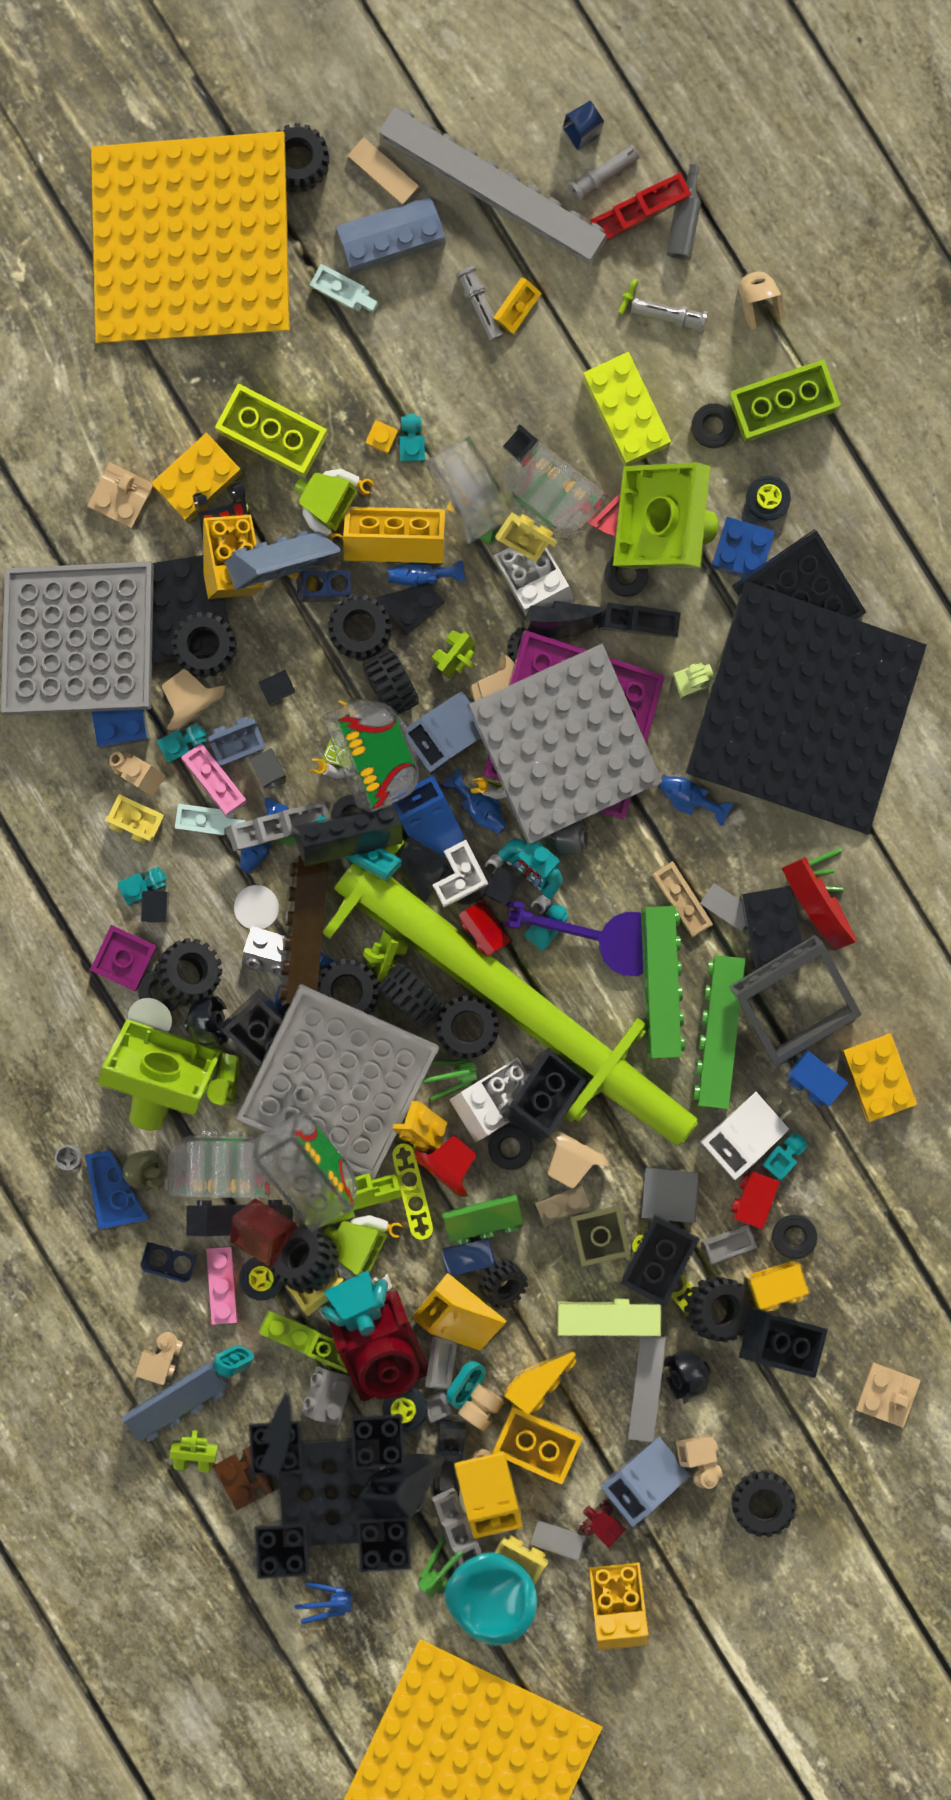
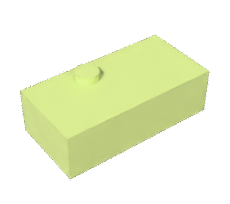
M624 1298L614 1299V1302L557 1301L558 1335L661 1336V1305L656 1302H629V1299Z

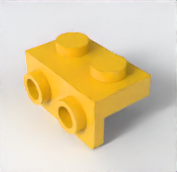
M411 1101L405 1124H393L392 1129L400 1135L401 1139L412 1143L416 1150L428 1152V1150H436L440 1147L447 1122L420 1101Z

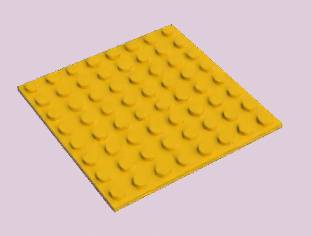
M284 131L91 146L95 343L290 331Z
M419 1639L344 1800H569L602 1730V1726Z

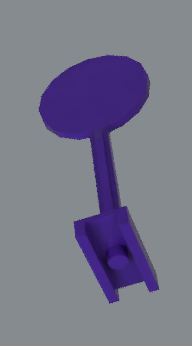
M516 901L507 903L506 907L513 910L510 909L508 919L510 921L502 922V927L515 929L519 928L520 925L529 926L530 924L599 942V951L603 961L612 971L623 976L644 974L640 912H624L613 916L604 925L602 931L532 915V912L524 910L525 903Z

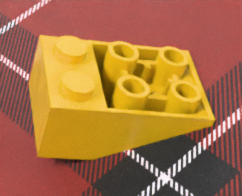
M251 515L203 519L204 580L208 599L253 596L265 587L263 582L235 590L225 565V561L232 557V552L241 548H246L249 551L253 549V546L257 545Z
M448 1273L411 1317L430 1334L479 1351L506 1323L503 1317Z
M571 1348L520 1371L504 1391V1396L528 1415L532 1410L536 1413L545 1402L543 1398L547 1391L552 1393L560 1383L559 1376L563 1370L568 1372L575 1364V1350Z
M504 1452L454 1463L474 1539L523 1527L519 1503Z
M640 1563L589 1567L598 1650L648 1645Z

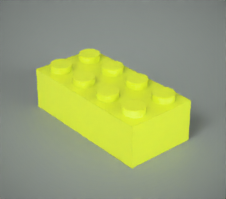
M629 352L583 373L582 379L624 466H630L670 447V437Z
M239 383L215 426L218 434L303 478H306L328 436L327 429Z

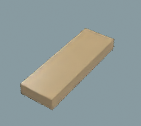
M364 137L347 155L354 164L401 205L406 204L419 189L417 183Z
M673 861L652 874L653 879L669 904L675 906V911H679L680 921L691 938L713 925Z

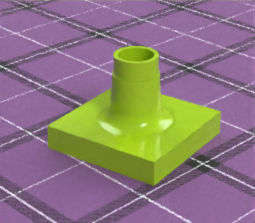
M697 462L623 466L613 566L625 569L700 567L702 545L712 542L719 528L716 514L706 510L711 466Z
M127 1019L101 1068L97 1084L132 1095L129 1121L135 1127L142 1130H159L163 1126L169 1108L196 1115L207 1087L218 1067L222 1050L215 1047H204L197 1044L194 1040Z

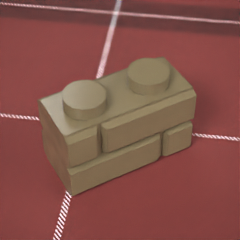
M582 1184L535 1202L544 1227L591 1208Z

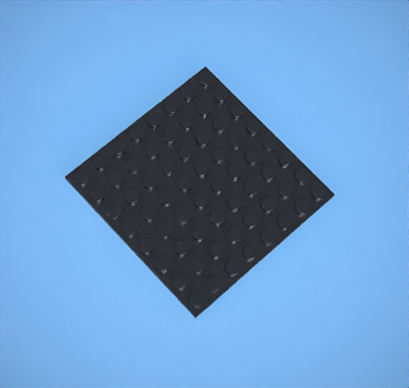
M744 581L685 774L869 835L927 644Z

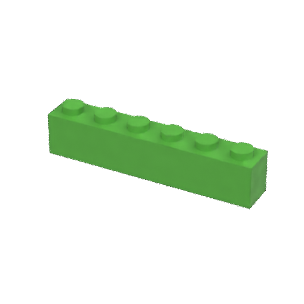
M675 906L641 907L647 1058L682 1057L681 1052L685 1051V1040L683 1036L681 1037L680 1027L684 1025V1015L680 1011L679 1001L683 1000V990L678 984V976L682 975L681 961L677 959V951L681 949L680 936L676 935V926L680 924L679 911H675Z
M715 955L713 960L708 962L707 975L712 976L711 985H706L704 1000H709L708 1010H703L702 1025H706L705 1035H700L699 1050H703L702 1060L697 1061L696 1075H700V1083L694 1087L693 1100H698L697 1106L729 1109L740 1006L729 986L743 978L744 958Z

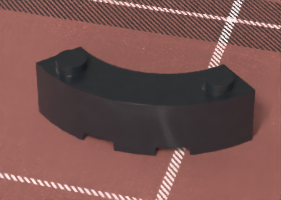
M280 1199L268 1200V1204L212 1205V1200H197V1205H186V1236H282V1232L285 1229L289 1231L290 1227L293 1226V1205L283 1204V1200Z

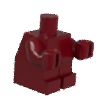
M604 1499L602 1500L603 1504L600 1503L595 1510L591 1506H587L583 1510V1514L587 1519L582 1522L583 1526L580 1524L579 1529L587 1536L595 1534L600 1541L610 1548L626 1529L611 1515L613 1507Z

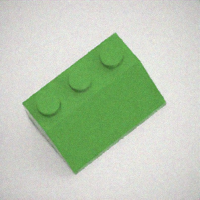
M516 1194L443 1212L450 1242L455 1241L456 1245L471 1242L470 1237L480 1235L481 1239L496 1236L494 1231L504 1229L505 1233L520 1230L519 1225L524 1224Z

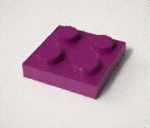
M111 925L90 971L133 991H137L157 946Z

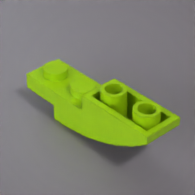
M370 1173L345 1181L347 1189L349 1187L352 1199L354 1200L353 1206L348 1203L336 1187L329 1189L302 1211L304 1222L307 1226L320 1228L356 1218L354 1213L356 1209L402 1197L397 1175L392 1174L372 1180Z
M268 1309L258 1331L260 1335L348 1373L332 1336Z

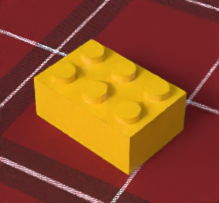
M206 432L151 484L188 524L197 516L192 497L193 494L201 492L207 497L209 505L230 484L239 478L242 472Z
M891 1033L841 1050L867 1122L917 1105Z
M793 1260L745 1276L754 1305L766 1312L780 1308L779 1303L785 1301L790 1302V1304L805 1300L803 1295L809 1294L800 1264Z
M513 1404L494 1445L492 1454L504 1452L506 1460L562 1485L583 1437L532 1412L528 1415Z

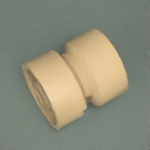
M478 1383L470 1394L472 1400L466 1401L458 1413L477 1428L486 1431L493 1421L491 1415L497 1414L505 1401Z

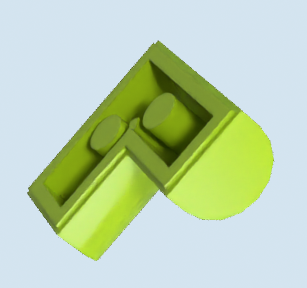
M221 1053L217 1079L212 1081L207 1087V1096L212 1103L225 1106L234 1105L243 1061L242 1056Z

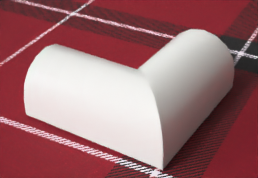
M467 840L444 851L454 874L433 884V887L445 908L489 884Z

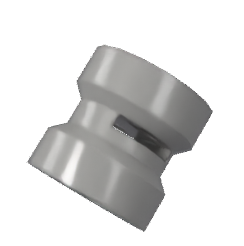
M62 1146L55 1153V1163L62 1170L76 1169L82 1162V1152L76 1146Z

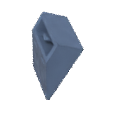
M462 691L402 731L405 741L430 775L481 739L467 707L470 701Z
M658 1436L653 1442L649 1443L602 1481L600 1486L631 1526L634 1527L690 1477V1474L684 1467H680L678 1459Z

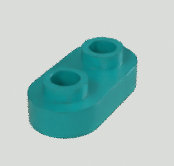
M234 1345L218 1353L215 1356L212 1367L217 1375L224 1378L232 1377L251 1366L254 1354L244 1346Z
M474 1360L466 1363L448 1388L446 1401L456 1409L462 1408L466 1401L471 1400L470 1394L477 1384L483 1382L486 1376L485 1367Z

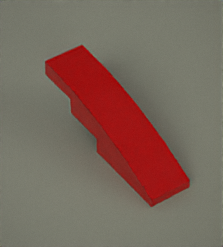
M680 172L636 193L634 197L613 206L612 210L590 219V223H595L603 228L604 234H606V241L668 210L690 197L691 193Z
M806 857L781 868L805 912L834 951L857 941L836 897H830L821 876L816 878Z

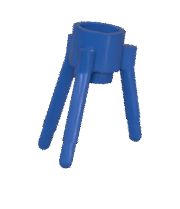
M307 1582V1587L336 1593V1595H331V1602L295 1605V1609L331 1608V1610H334L303 1618L301 1623L304 1624L334 1616H345V1612H352L351 1592H345V1587H332Z

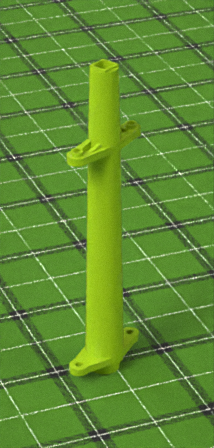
M402 839V844L387 847L385 851L395 856L405 843V840ZM352 863L341 877L334 890L344 896L345 899L322 934L331 939L355 907H357L385 929L391 931L396 937L403 939L408 946L480 999L485 1000L492 1008L590 1080L563 1116L572 1123L574 1119L579 1122L587 1112V1109L584 1108L587 1102L599 1092H602L675 1146L683 1144L698 1124L697 1118L625 1061L634 1040L639 1042L647 1031L643 1028L646 1023L641 1019L636 1018L617 1045L611 1050L494 957L482 953L477 948L475 942L392 877L385 881L355 863Z

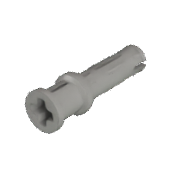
M630 145L627 149L595 170L588 169L585 171V175L576 181L571 180L568 182L574 197L578 201L583 200L584 195L593 189L598 190L601 188L603 181L635 160H638L640 156L637 150L634 152L635 147Z
M473 265L455 274V277L460 279L465 290L464 296L471 300L491 342L502 337L504 333L498 322L493 318L495 315L484 294L485 286L481 285L475 273L476 267Z
M634 298L631 314L676 323L678 328H692L702 334L708 314L707 311L701 313L688 310L686 306L678 309Z

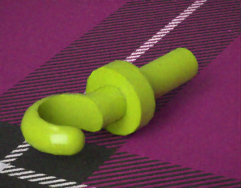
M637 278L631 281L627 293L622 294L624 299L619 307V314L623 315L629 301L633 302L634 297L632 295L635 286L638 285Z

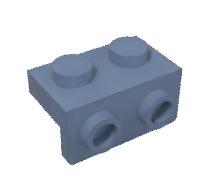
M244 717L235 721V726L226 729L225 726L211 731L212 735L207 738L220 767L267 749L255 719L249 720L248 717Z

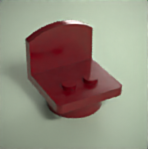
M387 1291L384 1306L380 1308L382 1316L372 1321L375 1330L369 1335H361L359 1329L349 1331L345 1325L338 1326L328 1320L337 1351L361 1401H367L372 1398L389 1399L400 1396L412 1388L418 1379L427 1376L428 1362L410 1325L398 1291Z

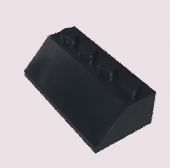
M384 805L376 809L370 808L291 827L304 866L402 844V823L394 805Z

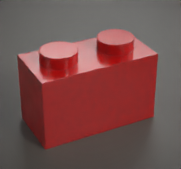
M750 1170L748 1175L743 1174L739 1184V1188L743 1190L740 1198L734 1199L730 1212L734 1213L733 1218L763 1229L780 1181Z

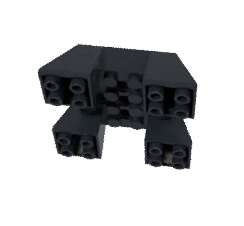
M402 1414L351 1417L352 1438L304 1441L300 1421H292L289 1447L279 1472L282 1519L254 1527L257 1579L309 1576L310 1546L358 1543L360 1573L411 1569L408 1519L374 1516L358 1498L359 1496L353 1495L350 1491V1487L353 1484H360L364 1488L369 1478L384 1467L405 1466ZM269 1423L248 1424L251 1476L272 1475L259 1468L270 1444L261 1440ZM326 1460L336 1462L337 1469L334 1472H328L324 1469L323 1463ZM333 1485L337 1487L339 1494L333 1498L328 1497L325 1493V1488ZM303 1487L311 1488L313 1497L310 1499L302 1498L299 1492L300 1489ZM329 1511H336L340 1515V1520L336 1523H331L327 1520L326 1514Z

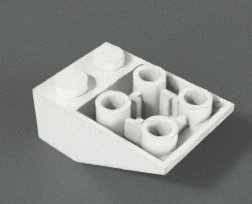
M510 547L494 555L525 616L530 605L552 608L554 601L575 602L570 586L547 547L537 562Z
M518 1057L449 1099L475 1142L510 1122L499 1112L527 1072Z
M755 1092L707 1134L700 1143L731 1178L736 1180L770 1149L789 1128L760 1095Z

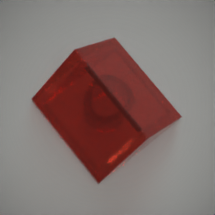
M254 1198L232 1217L230 1243L267 1266L272 1267L296 1223Z

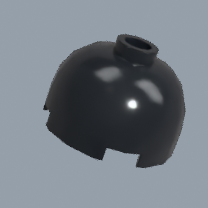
M218 996L207 997L190 1007L184 1026L186 1032L189 1033L197 1044L204 1047H215L228 1042L229 1037L222 1031L223 1022L225 1021L223 1010L227 1009L223 1000Z
M687 1351L677 1352L665 1358L664 1367L668 1366L671 1376L666 1377V1380L676 1399L682 1398L683 1404H686L705 1393L709 1383V1375L711 1374L710 1367L706 1361H703L698 1355Z

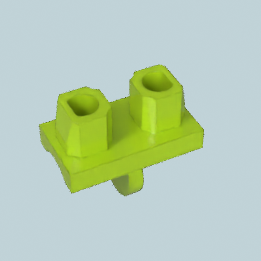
M452 630L446 638V642L452 646L450 651L446 654L439 649L431 657L437 668L448 679L451 678L455 671L461 673L465 667L471 670L474 669L475 665L471 662V659L475 653L472 649L477 644L467 633L461 634Z
M383 930L380 942H375L373 947L364 949L363 956L368 959L367 966L377 975L378 982H382L398 964L397 960H393L394 955H405L408 946L403 939L395 938L391 931Z
M193 1430L192 1437L182 1436V1441H172L169 1459H173L175 1470L187 1469L188 1460L198 1461V1471L209 1473L212 1464L216 1460L218 1445L207 1444V1439L198 1438V1430Z

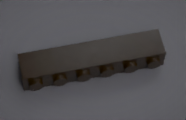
M298 855L294 862H291L289 877H293L292 887L289 886L287 892V901H290L291 905L290 911H287L285 916V926H289L288 936L285 935L283 940L286 960L282 961L281 975H284V985H280L278 996L279 1000H282V1008H289L300 984L315 991L318 989L328 861L304 866L301 855Z

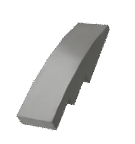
M325 801L230 825L226 828L233 851L292 837V826L314 822L320 815L326 818L330 817Z
M640 1336L628 1439L653 1442L666 1337Z
M451 1488L432 1497L431 1501L452 1557L458 1551L462 1552V1556L455 1563L456 1567L458 1568L469 1559L482 1554L478 1541L473 1538L468 1517L463 1512L457 1491Z

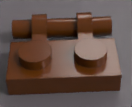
M250 1446L242 1450L246 1457L245 1460L240 1462L235 1453L213 1465L236 1511L259 1499L255 1489L262 1487L265 1495L274 1491L270 1483L272 1481L270 1475H256L257 1479L251 1482L244 1470L251 1466Z

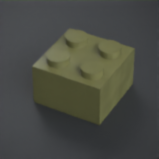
M619 1205L570 1217L581 1267L631 1256Z

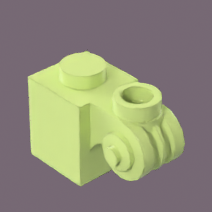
M702 663L696 665L692 664L686 669L673 673L672 677L680 698L683 699L709 689V682L713 681L714 674L710 664L702 665Z

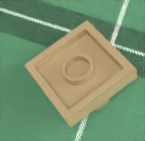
M109 462L87 507L133 530L154 487L151 482Z
M872 1362L855 1410L904 1428L921 1380Z

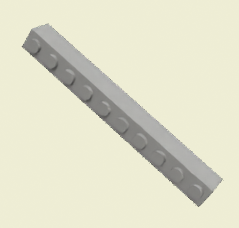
M396 107L393 108L379 130L381 140L591 266L606 242V234H604L603 228L595 223H591V225L583 221V217L573 210L568 212L561 208L562 204L556 199L543 197L536 187L523 185L519 182L520 179L511 172L505 174L498 170L497 164L489 159L485 161L480 159L473 149L467 146L464 148L456 144L457 141L450 135H440L430 123L426 121L421 123L414 119L415 116L410 111L404 108L401 110Z

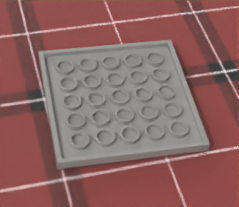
M150 561L5 568L1 713L3 715L151 709L154 564Z
M599 644L467 704L528 844L663 782L603 644Z
M300 984L236 1119L303 1149L305 1148L294 1136L295 1129L303 1130V1134L306 1135L312 1134L315 1129V1123L346 1161L342 1163V1166L363 1175L370 1173L371 1178L374 1179L397 1134L392 1129L393 1124H402L411 1101H413L439 1047L432 1042Z

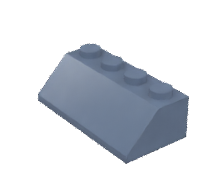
M430 196L336 226L351 274L446 244L445 234Z
M303 531L294 535L293 539L288 540V537L285 536L273 541L274 544L271 545L263 542L253 546V549L249 551L246 548L238 549L232 552V557L225 561V565L235 590L317 568L341 551L336 544L320 532L309 534L308 531Z
M213 1360L127 1412L122 1417V1420L139 1441L146 1438L149 1442L161 1434L159 1429L165 1425L171 1428L182 1421L180 1416L189 1411L192 1415L204 1407L202 1403L210 1398L213 1402L225 1394L224 1389L228 1385L223 1377L216 1374L212 1367Z

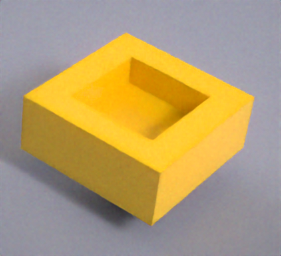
M375 420L365 443L389 454L398 430Z

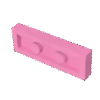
M202 743L181 757L182 762L226 817L246 804L245 797Z
M232 1247L207 1248L212 1325L237 1323Z

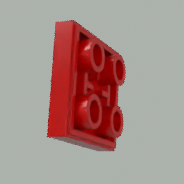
M484 900L459 914L463 928L473 935L477 948L487 956L512 941Z

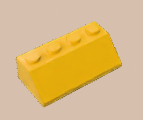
M349 507L344 521L343 561L444 563L445 509Z

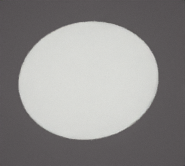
M252 885L246 887L237 895L234 903V913L237 920L248 929H251V927L264 929L270 926L277 918L279 903L275 894L267 887Z
M143 998L136 1001L129 1009V1020L169 1032L172 1025V1017L170 1011L162 1002L152 998Z

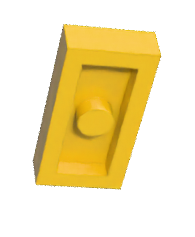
M521 277L493 318L508 332L514 334L542 293L527 279Z

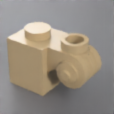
M114 752L109 759V766L112 767L114 773L118 776L122 774L120 777L153 797L166 775L133 755L131 757L132 754L129 752Z
M163 1332L157 1338V1346L161 1349V1352L156 1354L144 1350L141 1354L135 1376L164 1385L167 1380L171 1381L176 1366L172 1365L174 1355H180L183 1342L179 1341L174 1333Z
M699 1436L676 1441L680 1467L690 1468L697 1466L699 1469L693 1476L694 1484L705 1489L715 1487L717 1482L722 1480V1470L719 1465H716L718 1446L713 1436Z

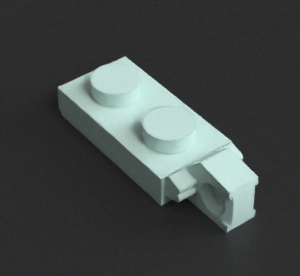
M320 264L309 285L310 288L358 312L363 308L374 313L378 306L376 300L368 297L370 291L366 290L365 286L323 264Z
M178 804L175 829L225 836L228 835L226 827L246 821L234 819V813L226 817L220 809Z

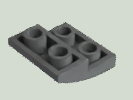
M646 1168L642 1218L651 1219L653 1214H656L667 1221L696 1223L700 1172Z

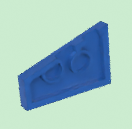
M111 1151L86 1154L85 1159L98 1229L149 1220L134 1192L123 1178V1172Z

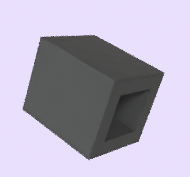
M272 748L249 759L264 788L269 786L270 789H273L284 783L283 778L287 776Z

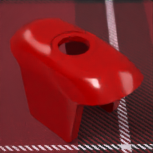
M452 1136L431 1154L414 1149V1156L419 1164L425 1167L433 1176L437 1177L441 1183L457 1196L469 1197L462 1184V1179L476 1156V1153L457 1136Z

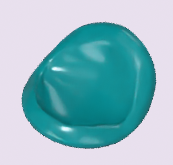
M484 1553L469 1559L454 1571L445 1589V1604L456 1623L470 1637L484 1644L500 1646L519 1639L529 1629L535 1618L537 1594L531 1577L520 1564L499 1553Z

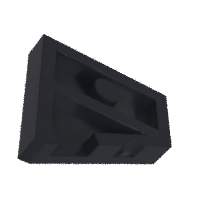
M428 583L376 598L378 603L385 607L389 616L407 636L445 603Z
M411 835L396 855V857L401 859V866L418 893L417 895L423 902H426L434 890L433 884L439 882L449 868L450 863L448 859Z

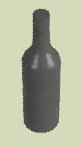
M690 164L686 182L691 196L676 204L674 209L667 256L675 259L689 260L692 256L701 204L696 191L699 165Z

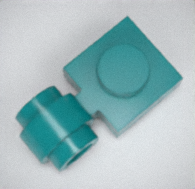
M406 414L405 417H401L402 432H407L408 436H400V462H425V436H416L417 431H422L421 416Z
M196 723L187 727L184 737L181 731L177 730L157 740L168 764L190 751L188 744L196 747L201 743L207 742L205 738L207 734L203 726L200 727Z
M158 866L145 872L147 875L145 880L139 872L118 882V887L127 906L142 900V892L149 891L148 887H152L155 891L166 886L167 877L164 870H161Z
M553 903L544 913L548 916L547 918L565 922L569 916L566 913L567 909L560 903L558 905ZM531 925L523 936L541 951H544L558 934V931Z
M793 1132L784 1142L787 1146L786 1150L784 1151L778 1145L762 1163L780 1181L797 1163L791 1157L792 1154L800 1156L809 1146L806 1143V1139L800 1134Z

